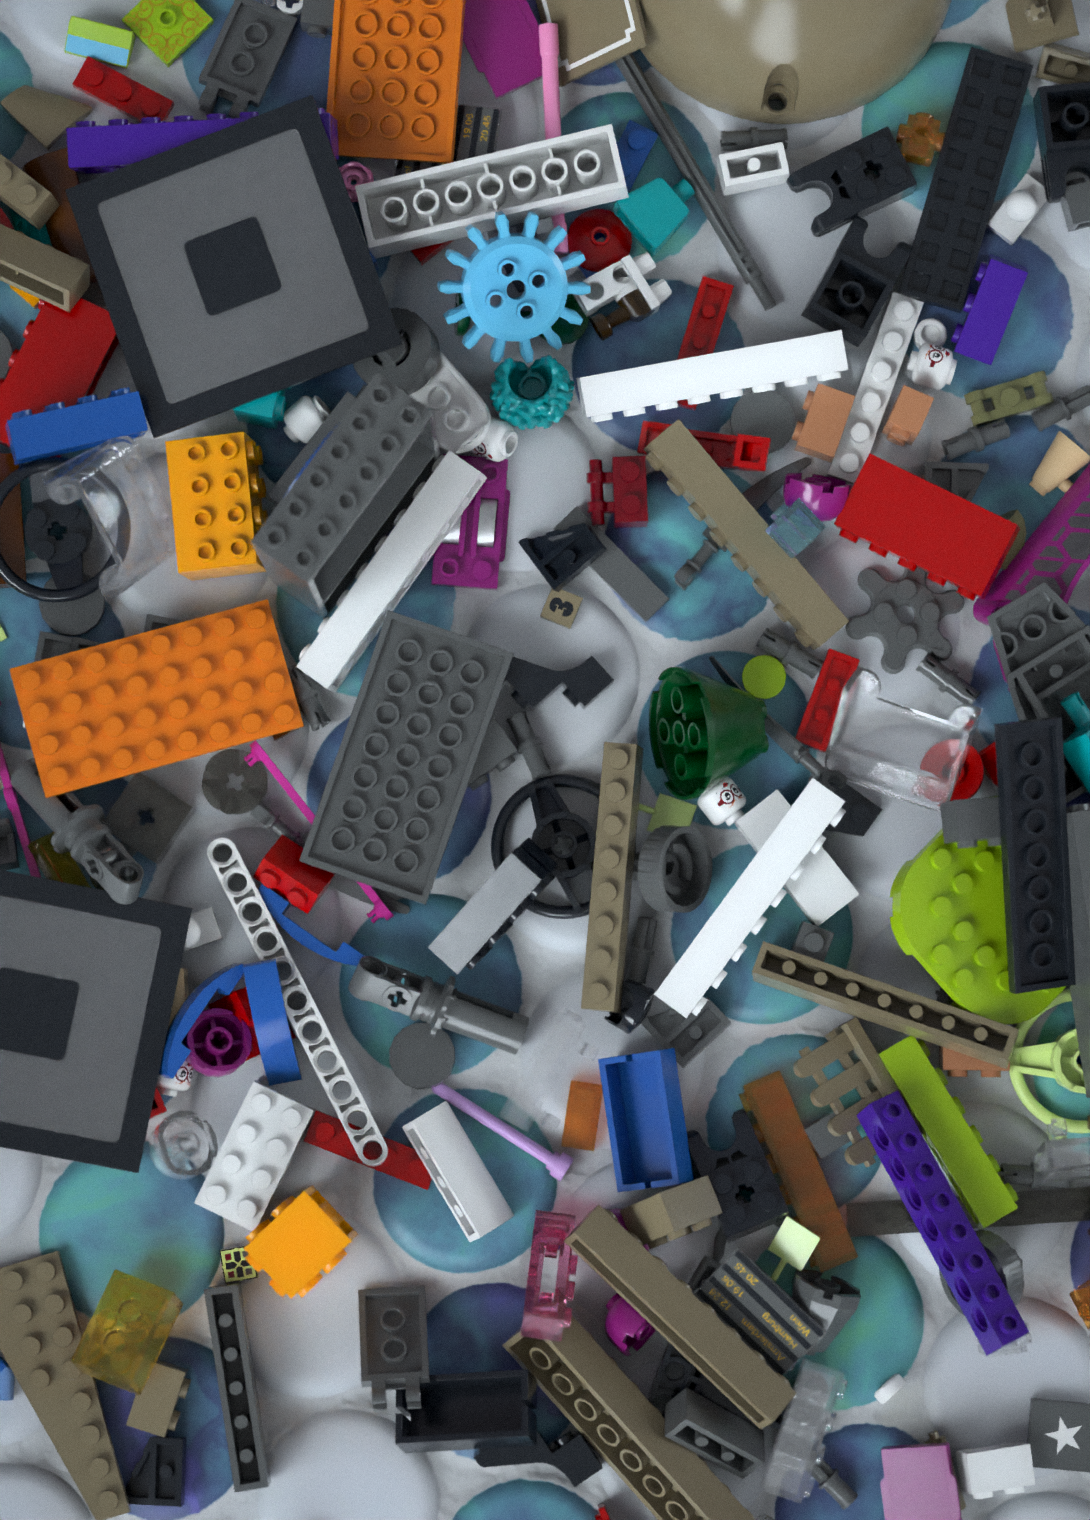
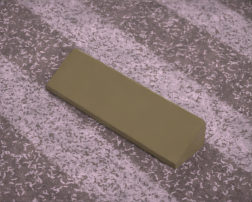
M1055 43L1043 45L1035 78L1061 85L1090 82V53Z

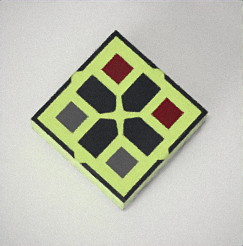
M247 1245L219 1251L225 1284L259 1277L258 1272L245 1259L248 1253L244 1248Z

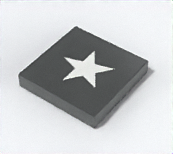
M1039 1398L1030 1399L1027 1443L1031 1447L1033 1467L1090 1473V1403Z

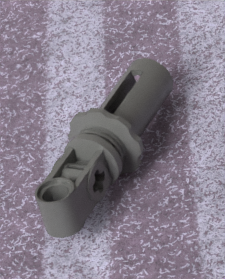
M31 758L22 763L13 773L10 783L55 833L51 839V844L54 846L53 849L59 854L71 852V857L86 868L89 875L98 881L115 902L119 904L135 902L139 896L144 870L130 856L121 842L112 836L113 833L110 828L102 824L105 818L103 808L95 803L89 806L83 805L72 792L45 798L35 759Z
M372 956L360 958L348 985L350 993L360 1000L370 1001L391 1011L409 1016V1019L413 1021L419 1019L426 1021V1023H429L428 1033L432 1037L435 1036L438 1029L444 1028L516 1055L522 1044L529 1023V1017L457 991V988L454 989L456 980L453 976H450L443 985L433 982L432 977L427 975L422 977ZM394 996L397 997V1001H396V1002L393 1001V1000H394Z

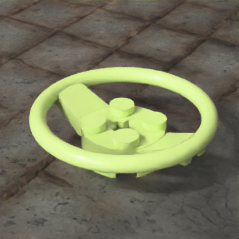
M1067 988L1036 1017L1022 1023H1017L1016 1029H1019L1018 1038L1010 1058L1009 1074L1017 1096L1028 1111L1037 1119L1052 1128L1064 1132L1085 1134L1090 1133V1130L1087 1128V1120L1067 1119L1047 1110L1032 1095L1023 1074L1055 1078L1060 1086L1065 1087L1069 1091L1086 1094L1082 1066L1077 1064V1056H1080L1076 1028L1069 1029L1064 1034L1059 1035L1055 1042L1023 1047L1029 1029L1044 1012L1056 1005L1072 1001L1070 988Z

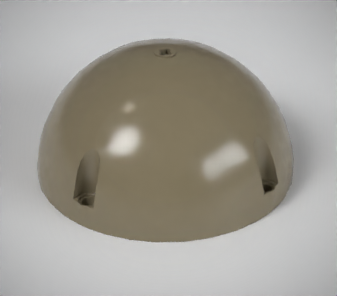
M639 0L650 45L640 50L650 64L677 89L707 107L754 122L769 124L810 123L846 114L874 101L901 82L925 56L943 26L952 0ZM773 99L780 100L785 108L779 111L773 110L768 102Z

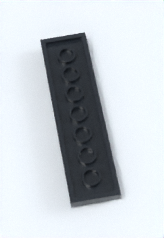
M1048 717L994 724L1009 992L1019 994L1076 985L1062 719L1059 717Z

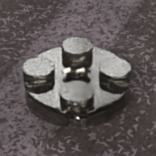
M227 749L217 753L208 761L203 773L202 790L205 798L215 809L227 815H243L253 811L259 803H262L268 792V774L263 763L257 761L250 767L248 762L253 758L246 762L243 757L247 756L249 752L244 750ZM232 773L237 777L241 775L244 777V781L241 782L242 788L238 791L235 788L228 789L226 786L230 782L228 776Z

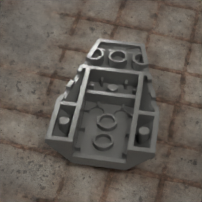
M1042 582L987 616V620L1018 720L1059 717L1062 719V737L1064 741L1075 731L1074 728L1076 726L1060 702L1070 694L1078 691L1090 710V627L1045 582ZM1063 754L1066 803L1086 792L1087 789Z

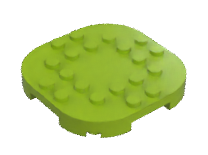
M942 828L912 860H908L903 864L893 881L889 897L893 898V916L889 917L893 934L907 956L913 955L953 1000L951 1006L1005 1025L1030 1020L1043 1012L1066 986L1019 994L1009 992L1001 846H988L987 841H977L978 847L957 849V843L944 844Z

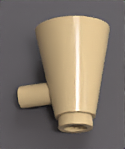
M1058 431L1029 485L1043 497L1047 492L1050 493L1056 487L1066 493L1073 485L1068 478L1089 463L1090 456L1065 434Z

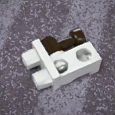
M648 252L638 255L633 259L629 254L622 258L621 261L584 279L583 282L591 286V293L585 295L573 294L586 317L596 313L598 309L613 300L617 302L619 307L606 317L599 313L590 318L595 332L602 341L613 335L612 328L628 320L639 322L659 311L660 304L671 296L672 291L664 279L657 281L651 286L646 282L644 276L656 270V265Z

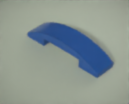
M263 884L259 887L261 897L274 919L299 943L325 958L346 965L357 966L360 958L364 957V955L345 942L335 952L284 915L291 906V903Z
M276 958L243 964L251 1014L269 1086L302 1080L282 994Z
M233 963L212 974L182 1004L167 1031L159 1074L162 1077L174 1078L191 1052L181 1042L215 992H218L220 995H230L244 974L243 963Z

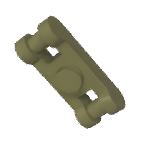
M1039 371L1026 377L965 394L966 404L970 405L973 416H971L973 426L985 425L998 421L1001 418L1005 419L1053 403L1052 393H1048L1045 382L1048 381L1045 371ZM1033 387L1036 397L1027 400L1024 389ZM990 399L994 410L986 411L983 401Z

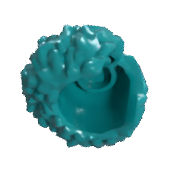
M542 356L540 359H536L530 367L521 361L506 358L494 370L496 381L491 382L492 390L489 394L490 400L493 401L492 406H494L495 411L500 412V419L511 423L513 426H518L521 430L526 428L535 429L536 426L547 429L552 426L553 422L558 423L565 415V411L570 408L569 403L573 400L572 392L575 383L570 379L567 369L557 362L555 358H552V356Z

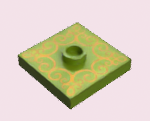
M141 0L121 19L123 24L130 31L134 32V35L167 67L177 60L214 24L213 19L194 0Z

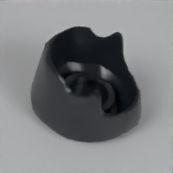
M625 979L623 981L621 1013L609 1012L610 1016H605L604 1019L627 1034L632 1033L643 1022L650 1011L655 990L634 980Z

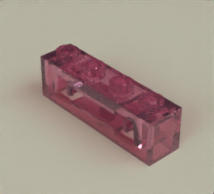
M536 1210L521 1328L522 1337L561 1341L563 1328L570 1329L572 1308L566 1307V1301L573 1302L575 1281H569V1275L576 1276L578 1255H572V1249L564 1240L575 1228L576 1215ZM557 1250H559L552 1303L553 1293L541 1292L540 1294L544 1257L556 1259Z

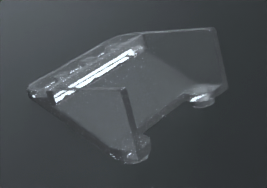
M126 435L110 439L41 475L45 489L50 498L56 503L66 505L80 498L83 500L116 564L106 568L99 577V588L106 601L126 591L176 553L172 508L140 447L132 437Z
M858 666L842 691L825 756V766L829 767V771H840L848 778L847 781L932 811H940V803L948 802L952 798L983 709L970 704H962L954 709L949 722L879 698L881 690L880 678L873 671Z

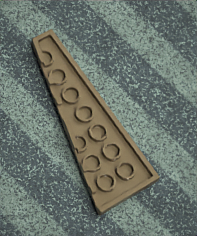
M60 1251L0 1268V1350L94 1518L96 1520H106L131 1512Z

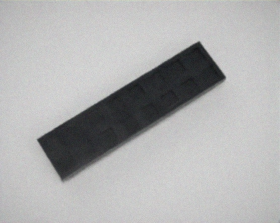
M974 47L970 48L898 294L961 313L1034 65Z

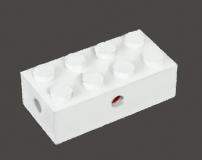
M253 1081L194 1203L253 1231L262 1222L316 1110L258 1081Z

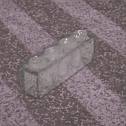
M803 1357L793 1387L797 1394L786 1407L760 1484L763 1491L800 1504L803 1496H810L815 1478L811 1477L814 1464L820 1465L826 1449V1445L821 1444L825 1431L831 1432L836 1420L837 1413L832 1412L836 1399L842 1400L848 1381L843 1379L845 1373L842 1370Z

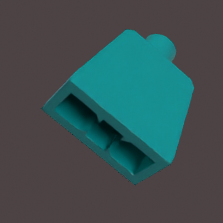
M658 177L628 193L629 198L617 200L613 212L649 255L654 257L687 220L690 211L684 202L692 197L695 192L690 183L685 179H681L673 187H670L663 178Z

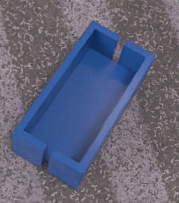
M129 387L111 391L108 398L98 400L97 395H90L77 399L76 405L65 407L64 402L45 406L44 412L32 414L31 409L12 413L11 420H7L5 428L14 465L144 436L148 431L139 391L130 392Z
M670 1048L598 1059L617 1193L681 1185L693 1181L694 1177L675 1049Z

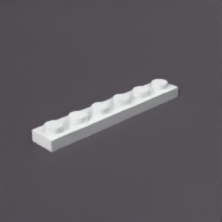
M896 292L892 293L827 476L854 485L872 449L924 302Z

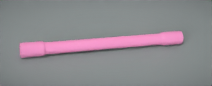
M556 23L538 25L539 48L542 58L545 140L561 136L558 71L559 35L558 24ZM565 213L551 216L554 228L560 225L567 231ZM567 234L564 240L555 248L554 253L556 255L568 254Z

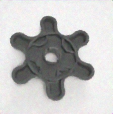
M918 567L915 572L905 568L903 576L896 581L884 579L877 570L872 568L864 569L858 575V586L867 593L871 600V605L865 614L856 615L849 619L845 626L846 633L855 640H861L869 636L881 640L884 646L881 666L889 674H897L903 670L906 656L913 649L925 650L940 662L947 660L952 654V644L941 634L939 623L944 616L956 614L962 610L964 597L957 594L956 590L934 593L926 584L928 572ZM903 605L912 607L914 611L913 621L909 623L901 622L896 614L898 607Z

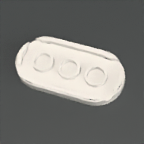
M410 346L408 347L407 355L401 362L397 363V366L403 363L409 356ZM440 351L439 363L434 375L421 389L409 395L434 413L439 449L444 452L450 450L454 454H462L473 450L485 439L491 424V414L486 402Z

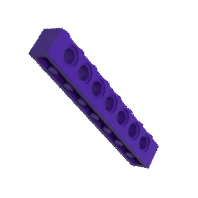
M898 1090L870 1103L856 1116L986 1356L1030 1333Z

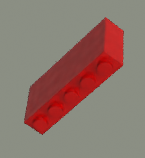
M80 298L73 309L68 312L40 299L38 303L40 311L35 321L30 320L23 333V337L26 339L21 349H15L8 363V366L11 368L6 378L0 379V444L10 448L5 425L7 420H11L12 413L31 409L32 414L44 412L43 410L47 405L64 402L65 407L76 405L77 399L93 395L119 343L107 310Z
M870 453L847 497L843 510L834 522V525L841 530L839 536L855 544L858 539H861L870 544L868 550L884 558L889 553L899 558L898 565L912 572H915L918 567L928 572L926 578L943 587L948 582L958 587L957 594L971 601H974L976 596L983 600L985 599L1020 531L1017 524Z

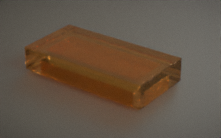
M570 1081L561 1142L562 1147L594 1151L603 1093L601 1084Z

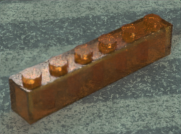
M780 1070L741 1085L743 1093L738 1094L746 1113L752 1111L756 1121L752 1127L759 1143L765 1142L769 1152L765 1157L772 1173H778L782 1182V1185L779 1186L786 1205L791 1204L795 1213L792 1219L821 1237L808 1260L810 1267L817 1266L818 1270L822 1273L857 1258L858 1254Z

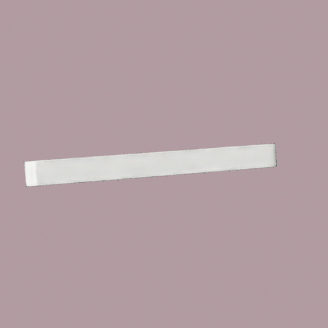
M227 838L213 840L207 849L208 859L259 960L264 961L276 958L277 965L287 964L292 969L290 977L287 980L281 981L287 1016L358 1157L367 1166L375 1167L381 1165L388 1155L386 1142L246 865L231 840ZM224 846L232 850V856L227 862L222 863L214 859V853L219 847ZM235 876H243L247 880L245 889L240 892H234L229 888V882ZM250 905H257L262 909L260 918L253 922L244 918L245 909ZM271 934L276 937L277 943L275 948L270 951H263L259 948L258 943L263 935ZM301 993L307 998L305 1007L298 1011L291 1009L288 1005L290 996ZM309 1023H317L322 1028V1033L316 1040H308L303 1035V1029ZM326 1052L333 1053L337 1058L335 1067L330 1070H323L318 1065L319 1057ZM340 1082H346L352 1087L350 1097L345 1100H338L333 1095L335 1085ZM354 1112H362L367 1117V1124L361 1130H353L348 1125V1118ZM372 1141L382 1146V1154L376 1160H368L363 1154L365 1145Z

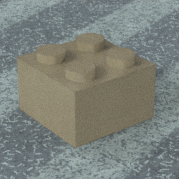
M708 1175L663 1191L620 1210L628 1232L638 1236L643 1245L648 1244L649 1249L667 1243L668 1239L666 1236H668L669 1241L693 1233L690 1226H692L694 1232L712 1225L710 1218L723 1213Z

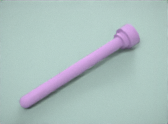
M444 1083L432 1087L434 1094L546 1164L545 1168L551 1171L549 1175L561 1181L574 1161V1158L564 1152L562 1154L557 1151L555 1153L550 1152Z

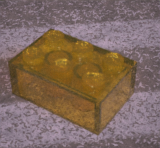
M115 1269L74 1352L71 1362L84 1374L140 1396L182 1309V1301L170 1290Z

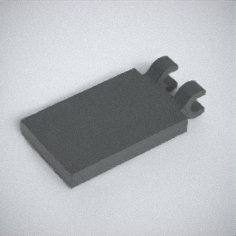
M235 0L199 77V83L206 86L198 101V104H201L199 109L212 114L218 96L233 102L228 114L231 119L239 118V113L248 112L250 105L259 108L298 24V19L255 0Z
M425 1285L358 1290L362 1387H372L373 1411H387L386 1390L406 1389L407 1409L421 1408L420 1383H430Z

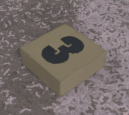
M551 588L540 617L571 629L583 598L562 589L557 592Z

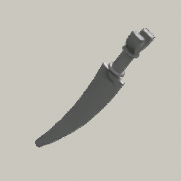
M805 457L788 464L745 490L742 495L758 511L784 485L786 474L801 472L811 464V459ZM709 526L702 532V535L708 540H703L704 545L691 560L687 559L686 564L674 575V583L684 591L694 580L696 574L701 573V567L713 553H718V547L724 552L727 551L725 545L721 547L712 539L709 533L711 531Z
M710 656V662L727 685L744 691L715 657ZM767 714L764 719L765 732L795 760V763H801L815 776L814 779L816 781H819L833 793L835 789L829 785V782H834L840 789L846 784L848 778L843 773L836 770L829 771L828 766L823 767L809 754L810 750L808 748H805L801 742Z
M260 802L250 813L255 819L267 826V830H273L278 836L283 834L304 848L309 834L308 831L301 838L299 836L300 832L295 833L279 819L280 815L276 816L263 802ZM335 874L330 886L362 902L374 905L356 881ZM372 887L390 911L402 914L409 913L410 908L407 905Z

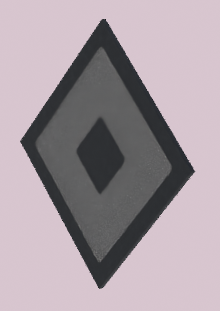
M313 95L65 190L136 390L139 391L143 410L153 438L163 436L403 345Z
M0 870V1147L139 1173L192 908L139 897L131 904H119L104 890Z

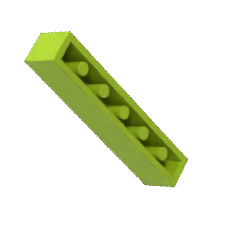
M908 1036L879 1053L878 1055L923 1129L924 1134L922 1136L978 1229L982 1230L1016 1210L1018 1206L1015 1202L1019 1200L1016 1192L1009 1183L1004 1184L998 1175V1172L1001 1171L999 1164L991 1153L985 1154L980 1145L983 1139L974 1125L968 1126L962 1116L966 1111L958 1097L954 1096L951 1098L945 1088L948 1084L945 1075L939 1067L934 1069L927 1058L931 1054L922 1039L916 1040L915 1037Z

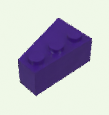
M992 254L989 255L987 263L981 262L975 280L979 281L975 294L969 293L963 307V311L967 312L963 325L957 323L951 338V342L956 343L954 352L988 365L992 364L1027 277L1028 271L1026 267Z

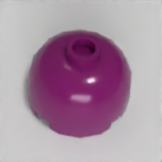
M788 473L785 475L783 498L786 507L792 515L802 518V525L820 527L821 521H831L843 510L851 485H845L846 481L823 475L812 474V477L802 479V473Z
M212 1008L202 1011L184 1038L183 1045L191 1050L186 1059L196 1071L205 1076L223 1077L232 1074L244 1064L252 1049V1036L248 1025L243 1019L240 1023L239 1019L233 1016V1012L227 1009Z
M618 1293L608 1301L606 1309L609 1312L605 1317L606 1335L609 1341L622 1354L627 1357L631 1356L629 1349L631 1347L636 1351L641 1349L657 1330Z

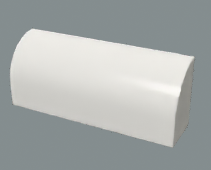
M777 789L739 818L734 825L755 852L758 853L791 806ZM822 845L816 854L810 850L806 854L802 862L807 866L797 880L794 881L789 878L783 886L812 925L817 927L859 895Z
M444 1101L402 1127L469 1242L481 1238L515 1216L447 1101Z

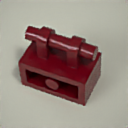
M645 456L612 457V472H603L601 459L589 460V473H586L587 484H590L591 502L587 504L588 513L591 514L592 526H604V514L614 513V528L647 527L648 505ZM603 484H612V502L604 501Z

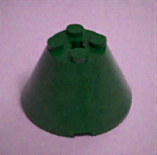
M682 666L667 668L660 674L658 679L662 680L658 691H652L650 700V744L656 768H663L668 779L667 782H664V785L676 798L691 800L701 796L756 759L761 753L768 751L769 741L765 734L764 721L767 716V707L763 700H757L753 695Z

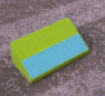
M71 16L64 52L83 58L89 56L98 62L127 69L136 37L134 32Z

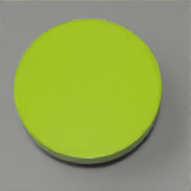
M756 656L749 660L743 669V686L749 694L757 699L773 698L781 692L785 685V669L772 656Z

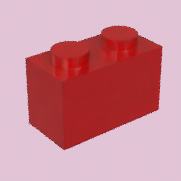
M282 834L263 857L253 878L282 896L293 906L308 914L325 893L335 874L300 862L303 848Z

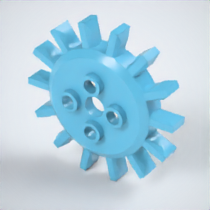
M502 211L495 212L494 221L498 236L486 241L478 228L472 224L465 227L468 238L477 246V249H475L470 257H465L456 250L447 249L445 253L446 258L453 265L464 269L461 280L446 279L438 281L437 288L440 292L446 294L461 293L463 304L449 309L443 314V317L447 324L457 323L465 317H471L475 324L464 335L462 340L463 345L469 350L478 343L483 334L487 333L494 337L490 349V358L493 362L500 363L504 356L507 341H519V353L526 363L533 362L534 354L530 340L540 334H543L547 343L556 350L563 347L560 337L551 328L559 317L567 320L570 324L581 325L582 317L575 310L565 307L567 295L591 293V286L583 281L568 282L565 271L579 266L586 259L581 251L571 252L563 258H558L554 253L555 248L564 240L567 231L560 225L554 228L546 240L542 242L534 237L539 224L538 215L535 212H528L524 219L522 233H510L509 220ZM507 263L512 264V272L507 275L503 274V265ZM536 275L543 276V282L539 286H535L532 283V279ZM514 280L522 281L524 284V292L517 298H512L507 294V286ZM493 295L501 296V301L498 305L493 306L490 304V298ZM522 307H531L529 316H521L520 310Z

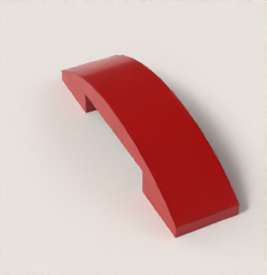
M643 420L637 453L647 455L644 448L672 424ZM688 429L721 469L766 471L771 438L745 434L734 436Z

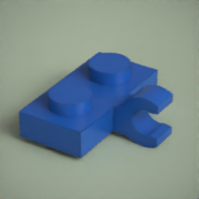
M629 120L619 141H616L628 193L659 135L632 120Z

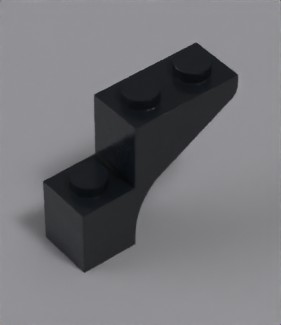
M593 656L581 665L565 671L551 670L513 657L505 681L514 690L510 695L522 709L528 706L534 711L561 686L565 688L562 692L563 696L573 707L579 704L585 709L613 684L614 679Z
M537 1428V1446L478 1449L473 1456L481 1467L531 1463L550 1464L562 1471L574 1487L602 1469L601 1462L579 1431L574 1435L571 1431L566 1432L554 1441L556 1447L551 1449Z

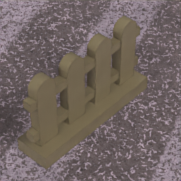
M857 1017L839 1025L833 1031L824 1035L827 1042L811 1051L806 1046L798 1051L801 1058L795 1061L793 1070L800 1078H807L811 1075L814 1077L818 1087L812 1090L810 1099L817 1107H824L828 1104L831 1106L835 1116L829 1119L827 1127L833 1136L848 1135L852 1145L845 1150L844 1156L850 1165L856 1166L864 1163L867 1168L876 1163L873 1156L877 1153L868 1136L862 1138L856 1129L861 1124L856 1115L870 1103L897 1090L921 1134H924L923 1129L911 1112L910 1107ZM839 1059L844 1071L828 1080L822 1068ZM856 1088L861 1100L845 1109L839 1098Z

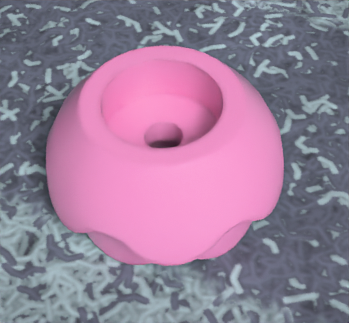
M351 161L339 167L351 202H358L355 186L373 182L374 177L369 168L357 161ZM355 180L357 184L351 185V181Z

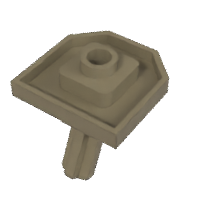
M1008 0L1005 5L1016 53L1079 35L1072 0Z

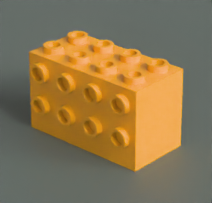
M245 432L165 441L178 573L191 581L267 572L251 544L252 539L269 518L267 510L262 508V498L266 497V485L264 478H259L258 465H263L261 446H256V442Z
M313 1185L304 1190L297 1198L292 1195L285 1199L270 1213L275 1218L272 1222L269 1219L265 1220L245 1237L250 1242L244 1248L248 1253L245 1259L257 1272L263 1269L272 1278L268 1283L281 1297L287 1294L292 1299L298 1293L303 1298L323 1277L319 1273L322 1269L328 1274L346 1256L347 1252L344 1248L358 1234Z

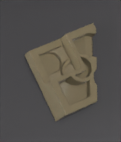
M28 85L17 88L0 102L3 110L26 132L28 131L47 151L67 132L66 128L76 127V122L83 121L93 111L88 104Z

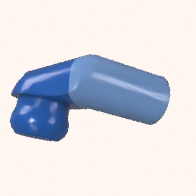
M0 1356V1400H14L15 1375L8 1363Z

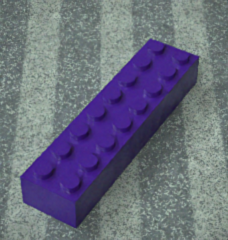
M317 108L335 158L339 160L337 120L330 113L325 112L324 108ZM259 112L239 113V118L232 119L226 117V114L206 115L207 120H197L191 115L174 116V122L161 121L159 117L141 118V124L128 123L127 119L108 120V126L96 125L95 121L76 122V127L66 128L68 165L70 169L81 175L110 173L258 116Z

